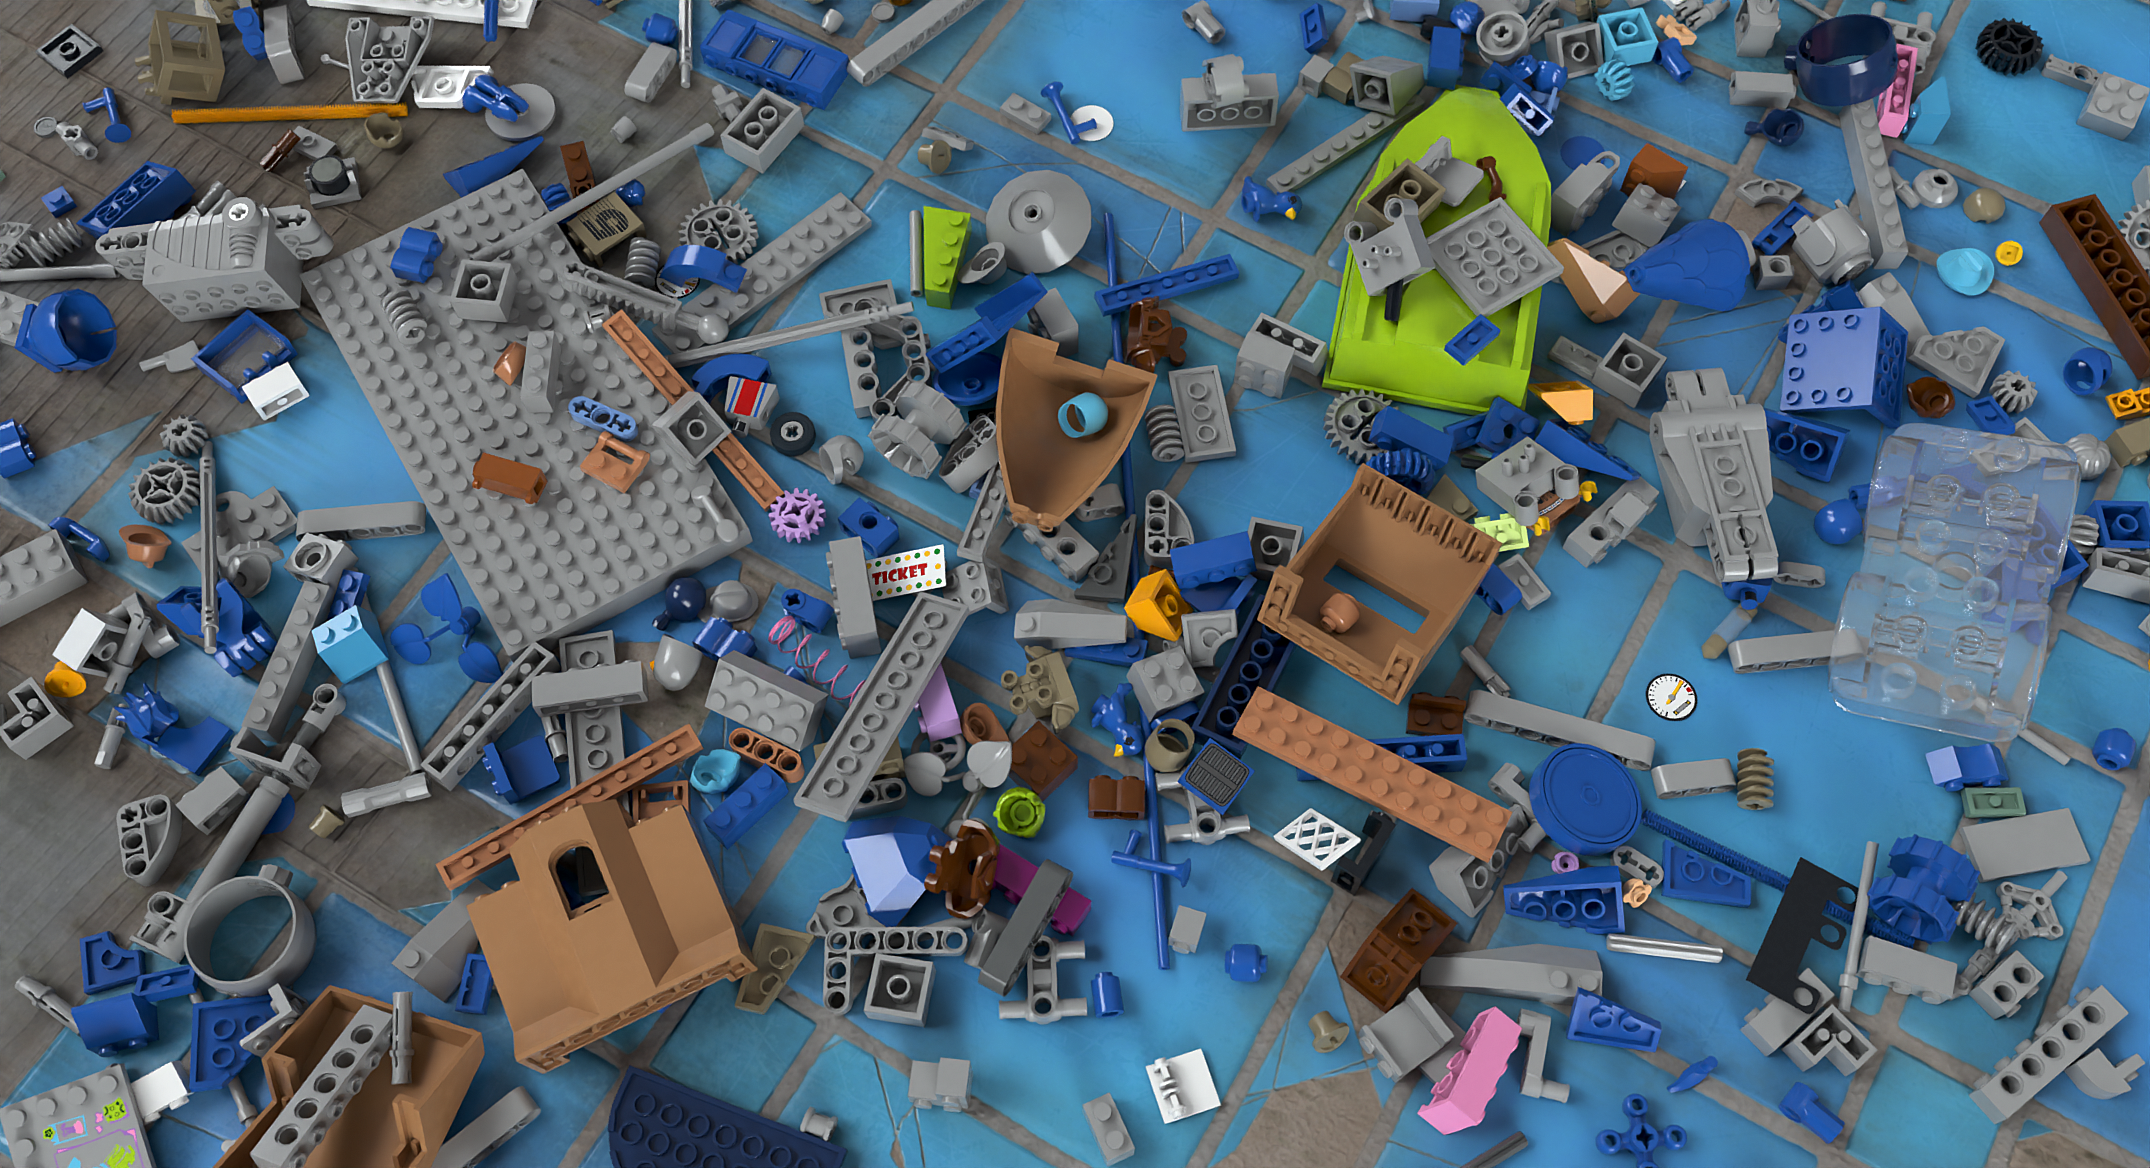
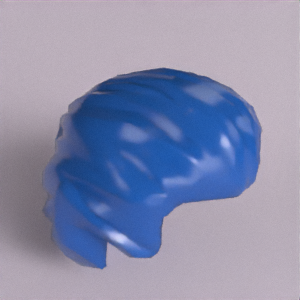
M1470 1L1459 3V5L1451 10L1450 21L1461 29L1462 32L1476 37L1478 26L1485 18V12L1476 3Z

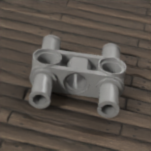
M1884 2L1873 3L1871 15L1883 18L1891 25L1896 38V44L1918 48L1914 74L1924 72L1926 57L1930 55L1932 44L1936 38L1935 32L1931 29L1933 15L1929 12H1921L1917 16V25L1885 18L1887 5Z
M1191 763L1183 766L1179 771L1155 773L1158 791L1179 787L1185 790L1190 817L1189 823L1164 825L1167 844L1191 840L1195 843L1210 845L1216 840H1222L1227 834L1250 832L1247 814L1223 818L1219 812L1178 783L1179 778ZM1205 824L1210 825L1214 828V831L1205 833L1200 827Z
M1042 935L1026 962L1028 997H1025V1000L1016 1001L999 1000L1000 1019L1026 1018V1021L1045 1025L1052 1021L1060 1020L1062 1016H1087L1086 997L1060 999V996H1057L1056 962H1059V959H1085L1084 940L1058 942L1056 938ZM1039 946H1045L1049 949V952L1041 957L1037 956L1034 950ZM1040 1003H1047L1051 1006V1010L1047 1014H1039L1035 1008Z

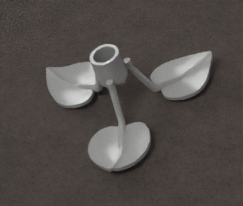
M980 741L974 744L969 749L967 755V763L970 770L966 773L961 772L949 777L944 776L947 770L945 761L936 754L918 752L909 755L903 760L904 771L909 784L917 793L923 796L936 795L942 790L943 782L959 779L963 780V786L966 790L973 792V796L963 814V820H954L949 826L948 836L953 840L957 839L960 826L969 819V814L978 796L981 795V789L984 786L990 788L997 787L1006 780L1012 763V743L1010 741ZM977 817L970 818V819H972V820L980 821V822H982L983 824H985L986 826L989 827V825H988L985 821H983L982 819H980V818H977ZM973 859L971 862L977 863V860Z

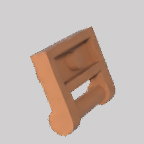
M604 431L599 436L598 443L581 463L580 469L582 472L625 494L648 463L650 454L644 450L638 451L615 439L613 434ZM610 447L633 459L634 462L629 465L606 453V451Z

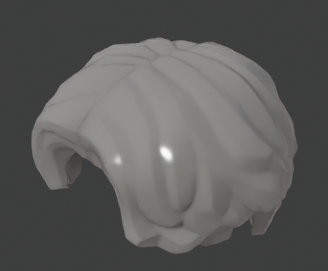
M2079 434L2062 445L2063 454L2060 466L2064 472L2072 475L2073 478L2093 480L2101 475L2110 464L2111 455L2109 447L2104 441H2099L2092 434Z

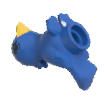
M1247 176L1244 179L1245 183L1241 196L1242 208L1245 213L1253 212V220L1255 222H1259L1260 215L1270 212H1278L1294 220L1302 209V201L1297 194L1284 191L1282 193L1277 192V195H1275L1268 188L1253 183L1252 177Z
M1119 683L1116 692L1111 695L1110 699L1103 694L1100 695L1091 709V713L1095 715L1092 719L1091 727L1096 728L1101 724L1115 738L1114 757L1136 755L1142 750L1144 744L1141 725H1137V721H1134L1132 724L1127 723V710L1124 701L1125 696L1133 689L1131 683Z

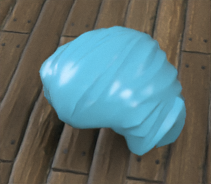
M725 749L712 750L708 756L700 755L692 767L690 777L692 786L698 791L707 794L726 792L739 776L741 756Z

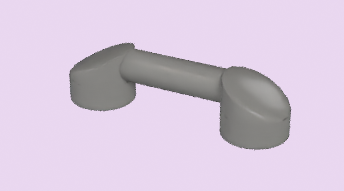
M700 485L693 489L691 492L693 503L697 507H705L716 522L720 542L726 546L735 545L740 540L739 529L733 521L724 517L714 503L711 488L708 485Z

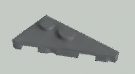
M1131 514L1130 518L1122 524L1117 537L1107 545L1098 558L1097 564L1092 566L1088 572V577L1082 586L1075 590V599L1126 602L1138 520L1136 514Z

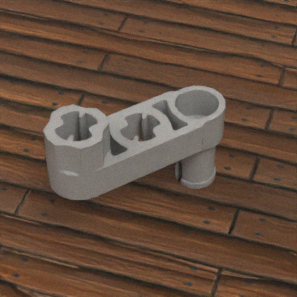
M138 592L121 601L122 604L104 613L118 617L122 621L130 617L132 620L134 613L141 614L142 618L139 625L144 615L150 617L152 620L149 623L142 643L147 652L155 659L180 645V638L171 626L167 624L159 628L146 600Z
M1506 762L1488 781V786L1508 806L1512 807L1515 804L1521 806L1526 821L1531 826L1517 840V844L1524 851L1531 853L1543 837H1548V835L1541 828L1533 813L1529 793L1520 786L1525 780L1524 775L1517 766Z
M1521 1008L1516 1023L1522 1028L1519 1035L1528 1037L1521 1077L1520 1094L1534 1098L1542 1096L1566 1103L1569 1095V1084L1544 1079L1542 1075L1551 1016Z

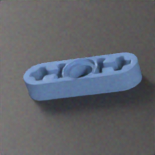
M578 396L573 398L568 405L569 412L576 422L599 432L607 431L613 434L615 439L628 442L635 439L638 435L637 424L631 416L592 399ZM584 406L586 407L587 412L584 410H580L579 412H577L578 408L582 409L584 408ZM607 414L610 416L609 421L600 424L596 422L600 415ZM628 425L630 426L629 430L624 429L623 432L620 429V426L626 428Z

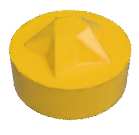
M2015 241L2003 242L1995 250L1996 260L2005 266L2016 264L2023 255L2021 245Z

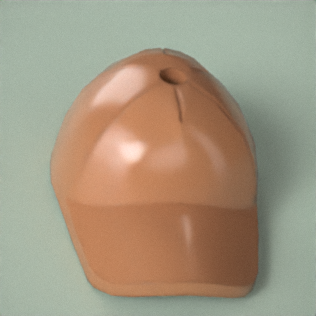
M973 703L961 714L959 720L964 738L970 744L974 745L980 741H1009L996 715L987 705Z

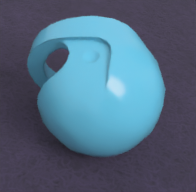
M1089 392L1068 400L1058 411L1060 427L1068 436L1073 438L1088 436L1102 430L1108 420V408L1105 401L1098 395ZM1070 404L1075 405V413L1079 423L1085 429L1084 432H1078L1069 425L1067 409Z

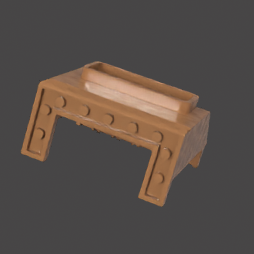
M1362 463L1356 472L1351 487L1286 567L1279 565L1274 571L1257 620L1396 705H1399L1458 622L1497 558L1503 543ZM1334 565H1337L1426 619L1417 632L1413 634L1357 601L1360 605V618L1345 633L1328 632L1320 623L1319 610L1334 594L1345 593L1323 579Z

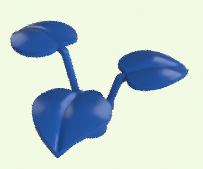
M445 573L423 588L421 600L425 609L431 615L441 616L442 621H449L450 623L428 637H424L422 629L416 624H401L391 633V644L396 652L408 662L423 664L431 656V648L427 642L450 629L456 635L467 634L462 645L464 653L458 658L461 669L468 677L482 683L497 682L504 673L493 650L481 642L469 644L471 637L475 634L473 628L480 623L481 616L473 607L467 606L462 609L458 592L448 573Z

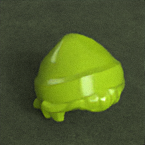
M1015 787L1005 791L1000 796L993 816L998 820V828L1005 833L1018 837L1033 838L1043 824L1045 804L1042 803L1040 797L1032 790L1024 787Z

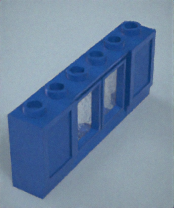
M729 9L725 14H722L700 45L703 61L709 67L723 70L732 76L741 77L750 83L759 84L770 91L782 93L791 99L800 100L811 107H818L825 110L849 74L847 72L849 64L847 54Z

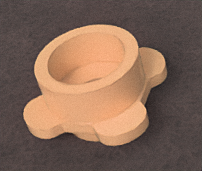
M1630 879L1622 887V900L1624 903L1629 902L1631 907L1637 908L1646 901L1652 887L1649 884L1644 885L1641 879Z

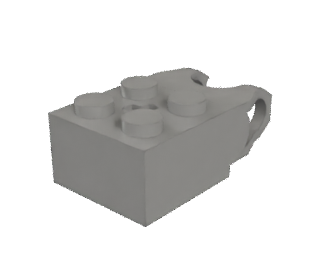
M1611 151L1602 152L1587 165L1581 163L1553 192L1550 227L1565 237L1573 230L1577 232L1581 228L1586 216L1591 217L1599 206L1598 203L1610 190L1612 176L1620 165L1619 156ZM1609 158L1614 161V165L1606 168L1601 164V160Z

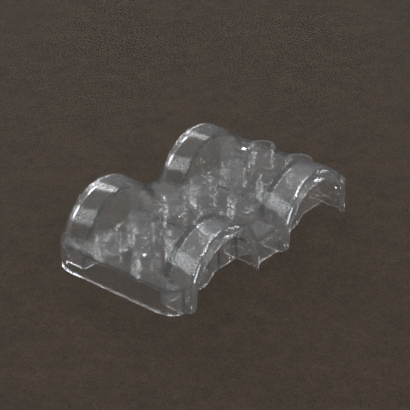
M1925 423L1902 425L1896 429L1893 435L1886 437L1878 455L1868 497L1862 540L1864 555L1860 571L1854 572L1847 582L1832 642L1828 668V689L1832 692L1833 700L1837 706L1853 714L1990 742L2010 741L2017 737L2020 731L2025 730L2029 726L2052 622L2053 612L2051 606L2047 604L2051 584H2055L2059 580L2062 572L2082 477V466L2077 462V455L2070 447L2053 441Z

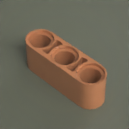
M737 728L730 734L729 744L733 752L741 756L740 760L758 769L766 763L778 776L788 783H796L803 778L805 768L801 757L795 751L747 728ZM741 741H749L747 746L737 747ZM773 752L770 758L761 759L763 753ZM790 763L797 764L793 770H784Z

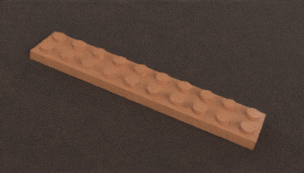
M1259 686L1232 735L1487 863L1490 861L1513 813Z

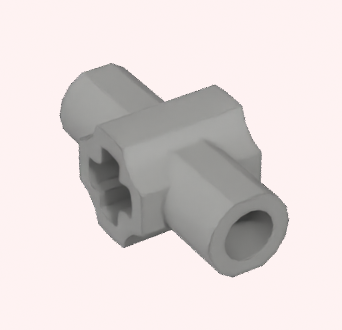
M719 84L712 89V94L716 99L713 100V103L720 118H728L730 123H732L743 110V105L736 91L729 93L725 85Z
M65 121L57 125L56 132L74 155H82L87 160L94 159L97 156L98 149L92 144L81 127L78 125L71 126Z

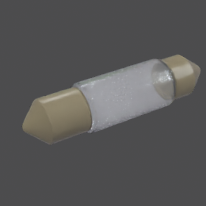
M1740 603L1738 607L1734 608L1701 646L1703 657L1716 659L1752 622V619L1757 614V607L1752 610H1746L1741 607Z

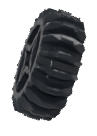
M2003 18L2001 21L1994 20L1993 23L1984 27L1978 36L1975 49L1978 52L1977 56L1982 59L1981 63L1988 64V69L1993 68L1996 70V73L2001 71L2005 76L2009 73L2016 76L2018 73L2024 74L2026 71L2031 70L2039 61L2044 46L2041 43L2042 37L2037 36L2038 31L2030 29L2031 25H2024L2023 20L2018 23L2015 22L2014 18L2010 21Z

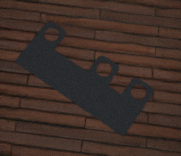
M1800 857L1746 980L1804 1013H1813L1819 1001L1820 993L1816 988L1796 978L1795 975L1811 938L1833 950L1841 948L1847 933L1846 929L1822 915L1827 900L1848 911H1855L1859 888ZM1841 887L1851 889L1855 894V901L1851 904L1843 903L1837 896V890ZM1824 925L1835 927L1839 932V939L1835 942L1825 940L1821 935V928ZM1797 988H1805L1812 994L1813 1000L1810 1005L1804 1006L1795 1000L1794 991Z

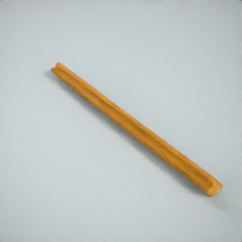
M399 102V106L398 103H396V106L395 103L393 105L392 103L390 105L389 103L387 105L382 103V106L380 103L379 106L377 103L376 106L374 103L373 106L371 103L370 106L367 103V107L364 103V107L363 104L361 106L360 104L358 106L357 104L355 106L350 104V107L348 104L347 107L345 104L344 107L342 104L341 107L339 104L338 107L336 104L335 107L332 104V107L331 105L329 107L328 105L326 107L325 105L323 107L322 105L320 107L315 105V108L313 105L312 108L310 105L309 108L307 105L306 108L304 105L303 108L301 105L300 108L299 106L297 108L296 106L294 108L293 106L291 108L290 106L288 108L287 106H280V109L278 106L277 109L275 106L274 109L272 106L271 109L269 106L268 109L267 107L265 109L264 107L262 109L261 107L259 109L258 107L256 109L255 107L253 109L252 107H245V110L243 107L242 110L240 107L239 110L236 107V111L235 108L233 110L232 108L230 110L229 108L227 110L226 108L224 110L223 108L221 110L220 108H207V111L204 108V112L202 108L201 111L200 109L198 111L197 109L195 111L194 109L192 111L191 109L189 111L188 109L186 111L185 109H172L171 116L174 124L368 118L378 113H387L389 117L408 116V106L406 102L405 105L403 102L402 105Z

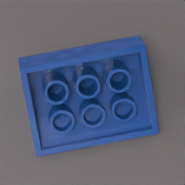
M147 161L76 224L98 240L102 235L109 233V229L167 221L173 217L174 211L179 206L187 204L192 199V195L196 190L177 169Z

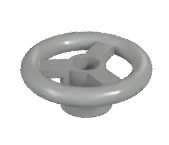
M920 732L912 743L911 754L918 753L920 745L927 738L931 745L929 753L936 754L945 761L947 772L955 768L962 761L966 751V744L961 734L951 736L957 744L946 745L938 740L930 742L927 732ZM951 754H956L951 760Z

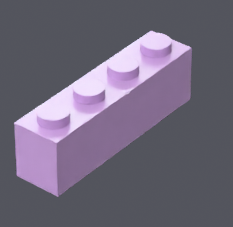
M941 662L914 706L915 712L921 711L922 716L918 717L919 726L922 733L927 732L930 742L962 733L959 717Z

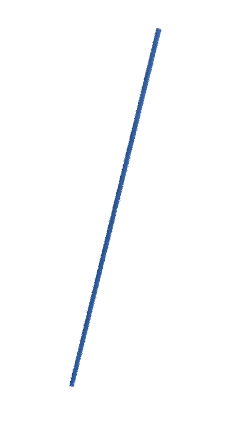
M1106 213L1103 215L1108 287L1110 288L1118 285L1113 215ZM1120 312L1111 314L1114 361L1124 364ZM1130 442L1121 455L1126 520L1130 518L1131 514H1135ZM1137 527L1130 567L1131 595L1140 581ZM1133 622L1134 638L1145 640V632L1138 629ZM1139 703L1141 732L1144 738L1142 750L1150 859L1162 862L1155 769L1149 764L1145 756V743L1152 733L1151 722L1149 723ZM1151 871L1159 970L1170 969L1163 873Z

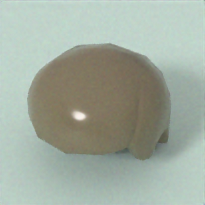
M387 113L373 114L364 123L368 140L379 148H392L402 141L404 135L402 125L398 119H395V121L390 119Z
M1986 187L1974 191L1963 203L1964 212L1971 221L1985 220L1986 224L2001 218L2006 207L2001 193Z

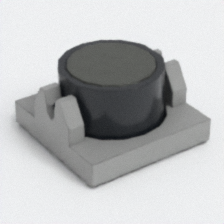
M333 155L323 156L315 160L311 166L307 167V172H304L306 178L304 181L310 193L311 205L314 209L362 199L358 166L354 157L341 160Z

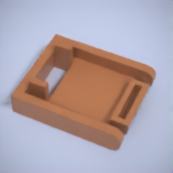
M689 781L642 784L633 788L634 824L643 818H653L662 814V810L671 805L679 806L682 804L691 814V786ZM673 792L676 799L649 802V794Z

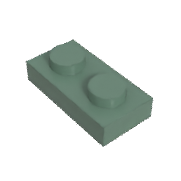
M2021 787L1964 788L1961 791L1966 818H2015L2027 814Z

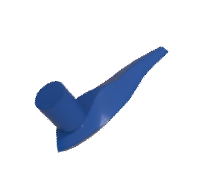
M1709 1056L1703 1061L1692 1064L1683 1071L1677 1081L1667 1087V1090L1670 1093L1681 1091L1700 1083L1718 1065L1717 1059Z

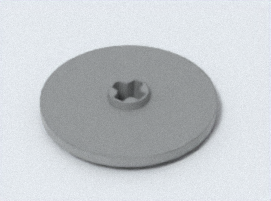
M526 83L509 86L514 93L521 96L529 105V108L524 113L518 110L515 111L518 115L516 122L499 119L492 115L491 110L486 108L485 118L490 130L496 136L508 141H525L539 136L551 126L556 115V105L551 94L538 85Z

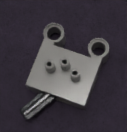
M1392 198L1385 204L1384 214L1389 221L1394 222V225L1378 233L1377 227L1372 222L1352 221L1346 225L1344 237L1351 245L1368 296H1384L1387 294L1384 318L1387 321H1398L1403 285L1436 267L1417 216L1418 205L1412 199Z

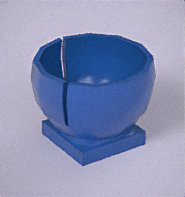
M69 289L42 299L38 306L35 304L26 305L14 348L54 373L62 371L63 368L71 371L87 370L109 361L116 349L117 330L91 335L95 332L116 327L110 311L94 294L81 289Z

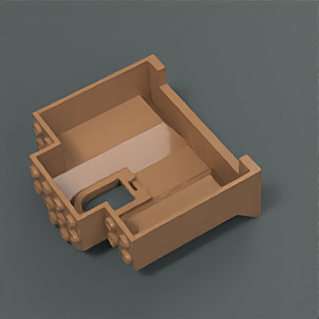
M616 799L568 806L562 810L561 814L553 818L548 817L537 821L534 824L535 826L527 829L509 849L520 881L507 882L501 886V890L492 894H482L476 897L473 903L466 906L514 1033V1055L518 1063L545 1074L569 1062V1053L725 977L734 982L758 970L695 819L682 804L679 806H668L662 810V814L653 818H643L635 824L630 813ZM575 847H587L594 853L609 893L572 911L557 874L556 864L558 859L568 850Z

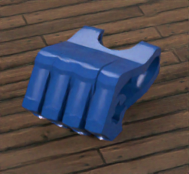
M223 578L216 585V590L222 597L219 611V632L216 634V652L213 654L215 656L214 659L232 677H236L243 672L242 666L249 670L256 665L254 658L259 662L265 660L269 656L266 650L268 649L269 652H273L278 641L268 623L247 601L237 587L229 579ZM192 602L183 604L181 606L182 615L189 625L204 637L201 631V609Z

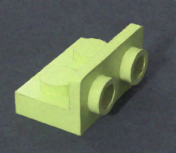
M1510 513L1499 514L1500 519L1492 521L1490 516L1474 518L1475 523L1470 524L1502 542L1503 544L1499 552L1529 547L1526 526L1519 525L1515 521V517Z

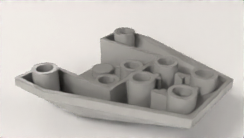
M411 16L410 26L380 27L370 17L349 18L345 40L353 100L355 103L399 102L431 40L435 19L433 16Z

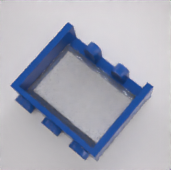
M247 309L193 356L191 360L203 374L207 375L243 404L248 397L242 386L270 372L277 366H281L286 362L289 363L298 353L284 335Z

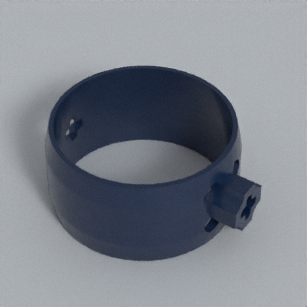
M1869 14L1838 16L1813 26L1801 36L1797 45H1789L1786 50L1784 66L1788 70L1797 71L1801 90L1804 96L1811 102L1824 106L1854 105L1880 95L1894 82L1898 67L1896 38L1891 25L1878 16ZM1868 55V57L1851 63L1824 65L1843 57Z

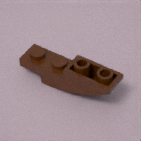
M584 141L560 146L573 199L596 186ZM600 199L577 211V215L599 202Z

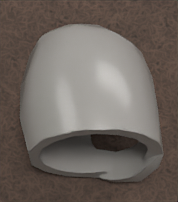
M663 634L655 659L650 662V668L653 671L654 678L665 689L672 691L681 690L696 676L701 666L703 653L676 640L670 635Z

